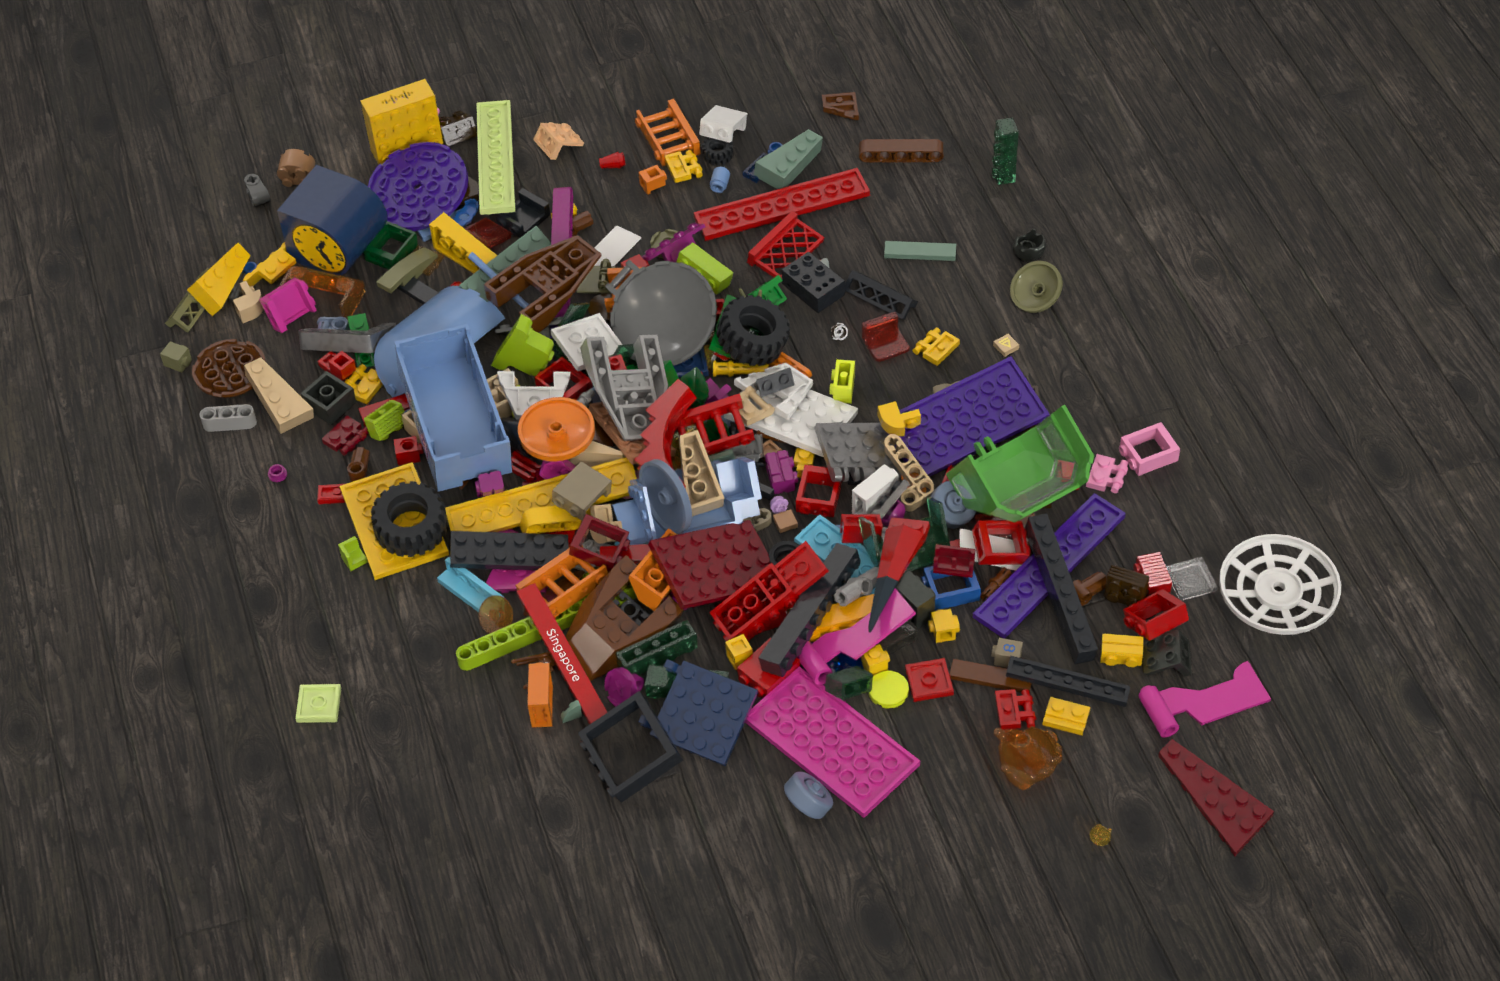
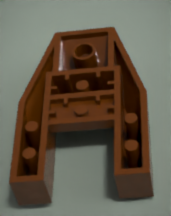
M578 235L524 255L484 284L486 298L499 308L530 285L534 286L544 295L520 311L519 317L522 314L532 320L531 328L539 333L551 323L602 255Z
M627 555L612 568L585 598L565 636L590 682L607 674L610 670L619 668L641 657L681 617L684 611L669 596L640 626L624 613L613 600L631 583L628 577L637 567Z

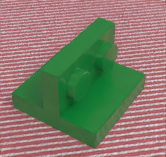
M779 275L748 294L757 297L759 290H762V299H768L774 305H779L787 299L778 286L783 281Z

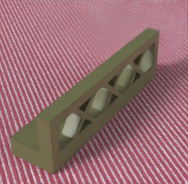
M206 268L202 273H200V275L197 277V279L195 280V282H196L207 270H209V268ZM187 291L165 324L170 328L177 324L188 333L205 308ZM191 303H197L199 309L197 312H192ZM182 316L189 317L190 323L188 326L180 320Z

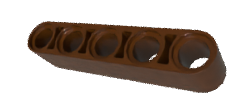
M865 139L859 143V159L867 163L939 162L944 157L943 142L939 139Z

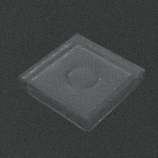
M1202 557L1166 566L1172 580V586L1181 601L1217 591V585Z

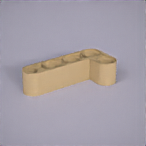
M896 434L888 435L884 440V451L903 478L910 484V487L902 493L901 502L905 505V511L911 512L929 501L934 491V484L902 439ZM907 458L909 461L906 463H902L899 461V459ZM916 472L919 474V476L917 478H913L910 476V474ZM927 487L930 489V491L928 493H924L921 491V489ZM913 498L915 501L912 503H907L905 499Z

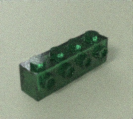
M1013 117L996 120L992 176L994 179L996 178L998 185L1015 182L1019 131Z
M685 620L616 652L618 668L623 667L627 669L631 674H638L640 676L642 673L656 669L659 665L666 663L667 659L673 661L678 656L690 653L695 648H698L697 634L689 621Z

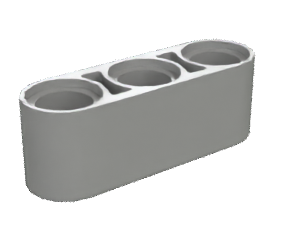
M248 404L206 407L199 414L203 428L208 432L250 429L257 423L253 407Z

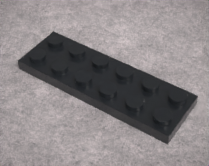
M451 531L450 568L538 570L569 548L568 535Z

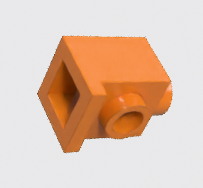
M658 165L639 172L640 185L647 195L651 194L650 191L666 185V173Z

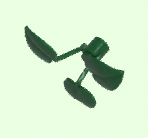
M695 367L680 379L691 389L697 398L690 405L692 408L705 405L709 398L708 384L698 367ZM714 419L705 420L703 424L709 441L713 442L721 439ZM723 421L727 435L731 436L728 425Z

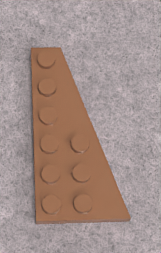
M603 402L589 404V410L595 420L629 462L637 464L634 459L646 448L643 445L644 440L624 441ZM671 446V456H675L676 449Z

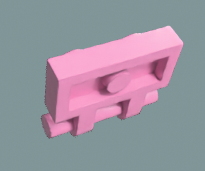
M1097 454L1086 487L1105 492L1108 486L1111 487V492L1118 493L1123 485V477L1128 471V461L1121 460L1119 465H1114L1115 458ZM1111 473L1116 474L1114 478H1110Z

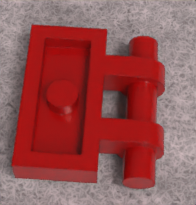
M1015 689L995 691L1000 730L1021 728V721H1025L1028 728L1035 727L1036 715L1032 710L1033 698L1030 696L1029 690H1022V696H1016ZM1022 705L1024 711H1019L1018 706Z

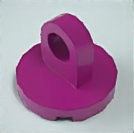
M623 667L610 670L605 677L604 685L605 691H608L609 694L607 696L609 701L615 707L638 691H641L644 679L638 674H631Z

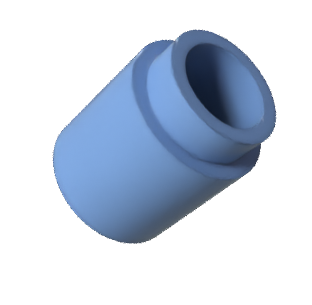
M716 167L713 170L710 188L716 193H722L727 187L730 172L725 167Z

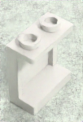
M715 105L701 118L699 134L730 143L733 139V132L736 129L741 131L746 129L747 113Z

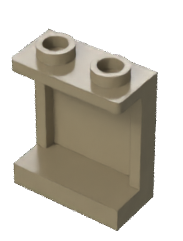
M580 462L552 490V502L557 507L568 511L573 517L583 521L586 511L601 495L607 497L611 493L612 480L585 463Z

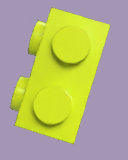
M836 360V367L832 369L831 380H834V383H830V395H833L834 400L852 404L855 361Z

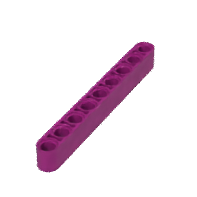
M572 187L553 189L551 245L572 237ZM570 299L554 318H570Z

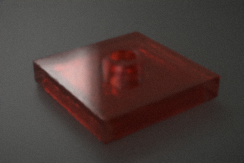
M484 218L464 228L489 249L510 239L512 234L488 218Z

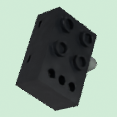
M807 252L782 269V284L817 313L845 295V281L829 268L827 258L818 260L810 252Z

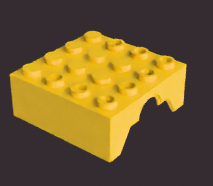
M426 79L360 100L370 149L378 165H382L389 159L388 156L396 150H404L409 148L411 144L421 142L443 144L435 95Z

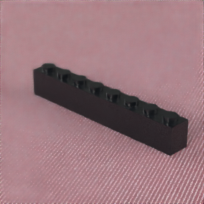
M1046 513L1028 517L1025 525L1027 538L1074 665L1093 661L1098 648L1048 515Z
M836 543L823 562L829 572L801 594L758 657L762 671L784 677L786 672L791 669L794 660L801 654L806 642L811 639L812 633L820 626L825 614L830 611L835 601L834 594L836 590L844 586L854 571L859 568L861 560L857 549Z

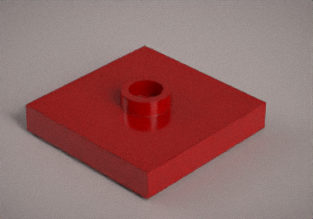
M945 658L905 665L914 702L954 695Z

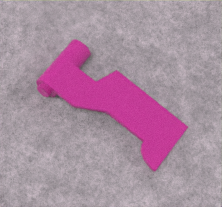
M896 588L888 599L872 632L869 633L868 631L870 612L850 628L826 633L812 644L809 641L806 642L801 654L797 658L800 659L801 665L817 685H823L832 678L833 672L826 663L840 652L857 660L916 614Z
M1248 661L1235 669L1233 680L1204 690L1171 687L1158 691L1156 686L1147 685L1140 690L1138 695L1160 736L1163 738L1172 736L1179 730V725L1173 717L1179 713L1186 711L1199 724L1204 725L1271 701L1269 694Z

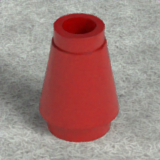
M615 152L599 158L601 169L622 168V166L626 165L623 152Z

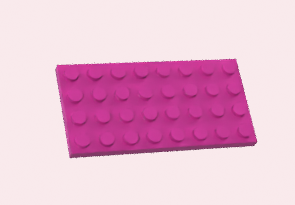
M800 666L750 710L745 721L746 724L821 782L823 786L863 818L920 766L919 759L827 687L817 685L811 676Z

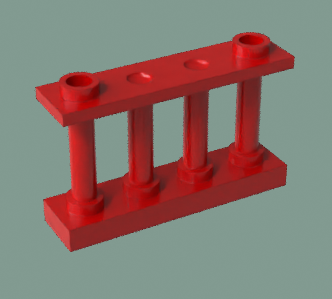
M740 393L686 410L676 428L680 436L686 434L685 427L693 424L696 425L707 455L739 445H747L755 440L753 429L746 431L739 412L740 409H743ZM732 413L739 432L731 436L727 435L721 418L722 415ZM714 419L721 439L713 442L709 441L703 424L705 420Z

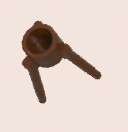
M549 651L511 660V663H516L517 666L533 662L549 663L551 672L554 671L553 666H556ZM528 683L523 686V689L528 688Z

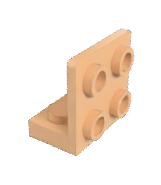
M541 123L534 137L537 145L553 160L557 159L562 145H584L580 136L566 123Z

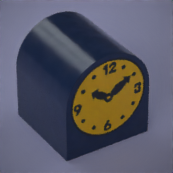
M315 165L277 210L287 253L296 259V263L332 276H341L347 273L386 225L388 219L383 202L368 186L352 177L319 165Z

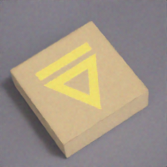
M1009 334L993 342V346L1004 357L1019 349V344Z

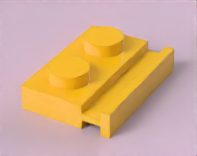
M1050 697L1043 725L1083 736L1090 707Z

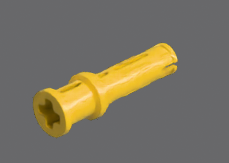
M713 360V377L717 375L732 377L733 374L765 372V369L769 368V364L749 366L748 363H733L732 360L728 362H716V360Z

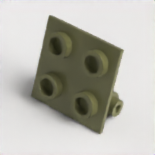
M603 259L600 266H594L577 288V293L612 294L605 287L609 283L607 268H616V266H611L609 259Z

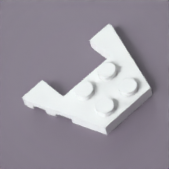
M785 362L766 368L763 373L757 374L754 372L744 379L738 377L734 379V385L743 391L749 386L755 388L754 383H757V379L790 367L795 385L774 393L784 400L775 406V412L788 420L811 389L813 380Z
M497 371V378L515 418L520 419L522 414L536 402L547 398L563 397L570 380V372H553L554 387L515 386L514 371Z

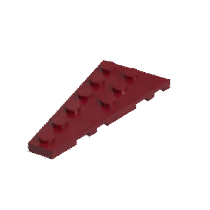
M1171 739L1160 750L1159 758L1171 774L1177 777L1181 787L1189 793L1193 803L1209 824L1215 827L1222 841L1226 842L1231 848V853L1234 857L1273 816L1274 811L1175 740Z

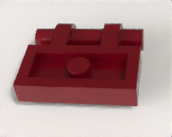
M346 416L322 438V442L336 452L342 447L340 452L346 455L348 452H352L360 441H364L367 438L369 431L367 426L362 429L361 423Z

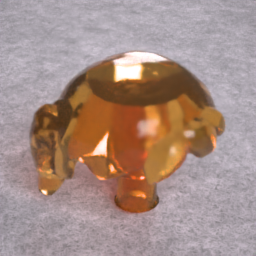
M1033 726L1026 730H1003L1001 728L994 730V735L1000 740L999 757L1002 765L1001 771L1005 773L1009 782L1021 790H1026L1034 783L1050 777L1063 759L1062 747L1058 744L1057 735L1050 730L1043 731Z

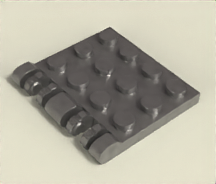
M816 423L814 429L832 482H847L850 477L849 472L854 482L864 481L884 464L889 468H893L899 474L898 481H902L900 472L884 451V440L888 435L880 423Z

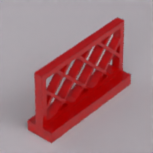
M791 211L749 251L747 263L752 267L757 265L772 277L779 275L782 279V275L777 273L775 268H785L791 264L786 263V258L795 257V260H797L798 257L800 258L807 252L812 253L824 241L825 237L797 219L798 214ZM799 226L803 229V232H794L793 229ZM792 237L793 243H783V238ZM795 237H804L805 242H795ZM807 237H814L817 241L808 242ZM793 247L794 253H785L784 248ZM796 247H806V251L797 253ZM781 248L782 253H772V249ZM762 258H770L771 264H764L760 260ZM773 258H783V263H774Z

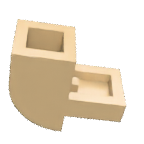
M247 281L240 283L243 296L233 300L236 313L242 323L257 318L263 311L259 300L262 298L260 289L255 291L254 287H250Z
M611 504L590 507L591 516L622 528L621 521H613ZM590 530L593 539L599 544L618 542Z

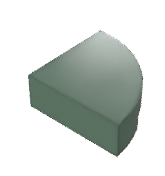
M578 700L569 704L570 707L566 711H562L561 720L563 723L582 717L581 706Z

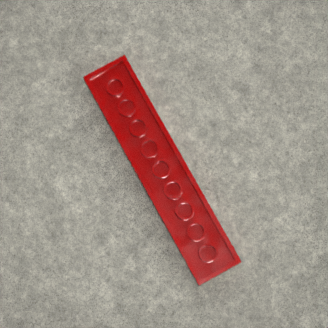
M854 168L694 212V219L697 224H705V228L700 231L704 240L707 241L783 220L791 211L802 215L870 196V190L859 169Z

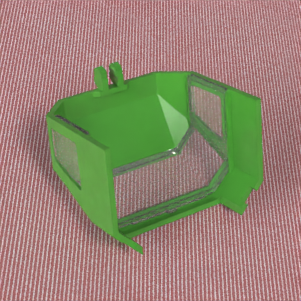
M1063 405L1034 428L996 448L990 437H985L983 441L986 448L990 451L986 453L980 442H975L974 448L980 457L974 460L970 454L946 473L956 493L962 498L965 508L1011 522H1017L1087 483L1094 454L1067 407Z

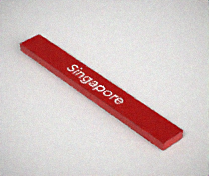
M533 583L517 591V595L573 696L579 701L587 721L591 724L605 715L607 710L539 589Z

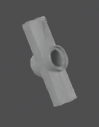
M873 567L858 577L849 578L844 586L836 590L834 594L835 601L840 606H846L861 596L870 595L876 587L879 567Z

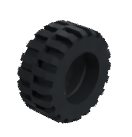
M747 295L745 298L741 296L733 299L726 305L717 325L716 334L717 338H719L720 346H723L725 353H729L732 359H737L742 364L748 363L749 366H755L756 364L762 366L766 365V363L774 362L781 355L790 335V324L788 319H786V314L780 311V307L777 304L774 305L772 301L764 300L760 296L753 297V295ZM742 325L755 327L765 336L754 335L745 330Z
M410 481L408 484L401 482L397 486L392 485L388 491L384 490L380 494V498H376L371 509V520L376 540L379 541L382 548L387 549V552L391 554L395 552L397 556L404 557V555H408V557H414L415 554L423 555L425 551L433 550L435 544L439 545L442 537L447 532L448 521L442 497L436 493L434 488H428L423 483L419 485L417 482ZM416 511L426 515L422 522L412 527H400L393 523L399 515L405 512Z

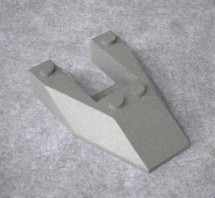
M639 335L633 345L638 369L611 371L604 337H586L580 347L585 369L624 441L643 440L640 434L651 424L648 419L650 416L646 409L668 389L657 335Z

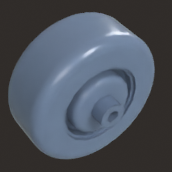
M952 480L953 483H954V485L956 486L958 492H960L961 497H963V495H962L960 489L958 488L956 482H955L954 480ZM950 481L939 485L929 498V510L932 517L938 524L946 528L955 529L962 527L974 517L976 511L964 507L962 498L958 496ZM960 482L968 498H976L972 490L966 484Z
M795 772L784 785L787 798L799 811L808 817L821 819L833 806V799L828 790L821 782L805 772Z

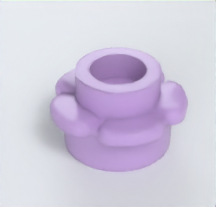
M776 496L770 502V508L774 514L786 511L788 501L782 496Z

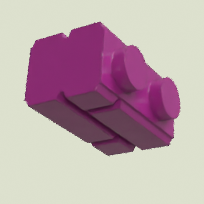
M786 450L777 451V453H766L765 465L774 493L794 491L795 483H798L797 472L792 471V468H794L793 457H789Z
M499 470L490 472V474H479L478 481H475L478 497H485L504 491L502 475Z

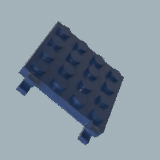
M667 659L664 668L668 672L677 674L660 710L658 715L659 721L676 747L726 766L757 697L758 690L684 660L680 666ZM641 715L638 722L642 727L651 729L650 735L658 739L646 717Z

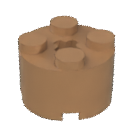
M288 149L281 155L277 176L286 187L299 185L314 168L315 160L310 154L309 156L305 155L302 150Z

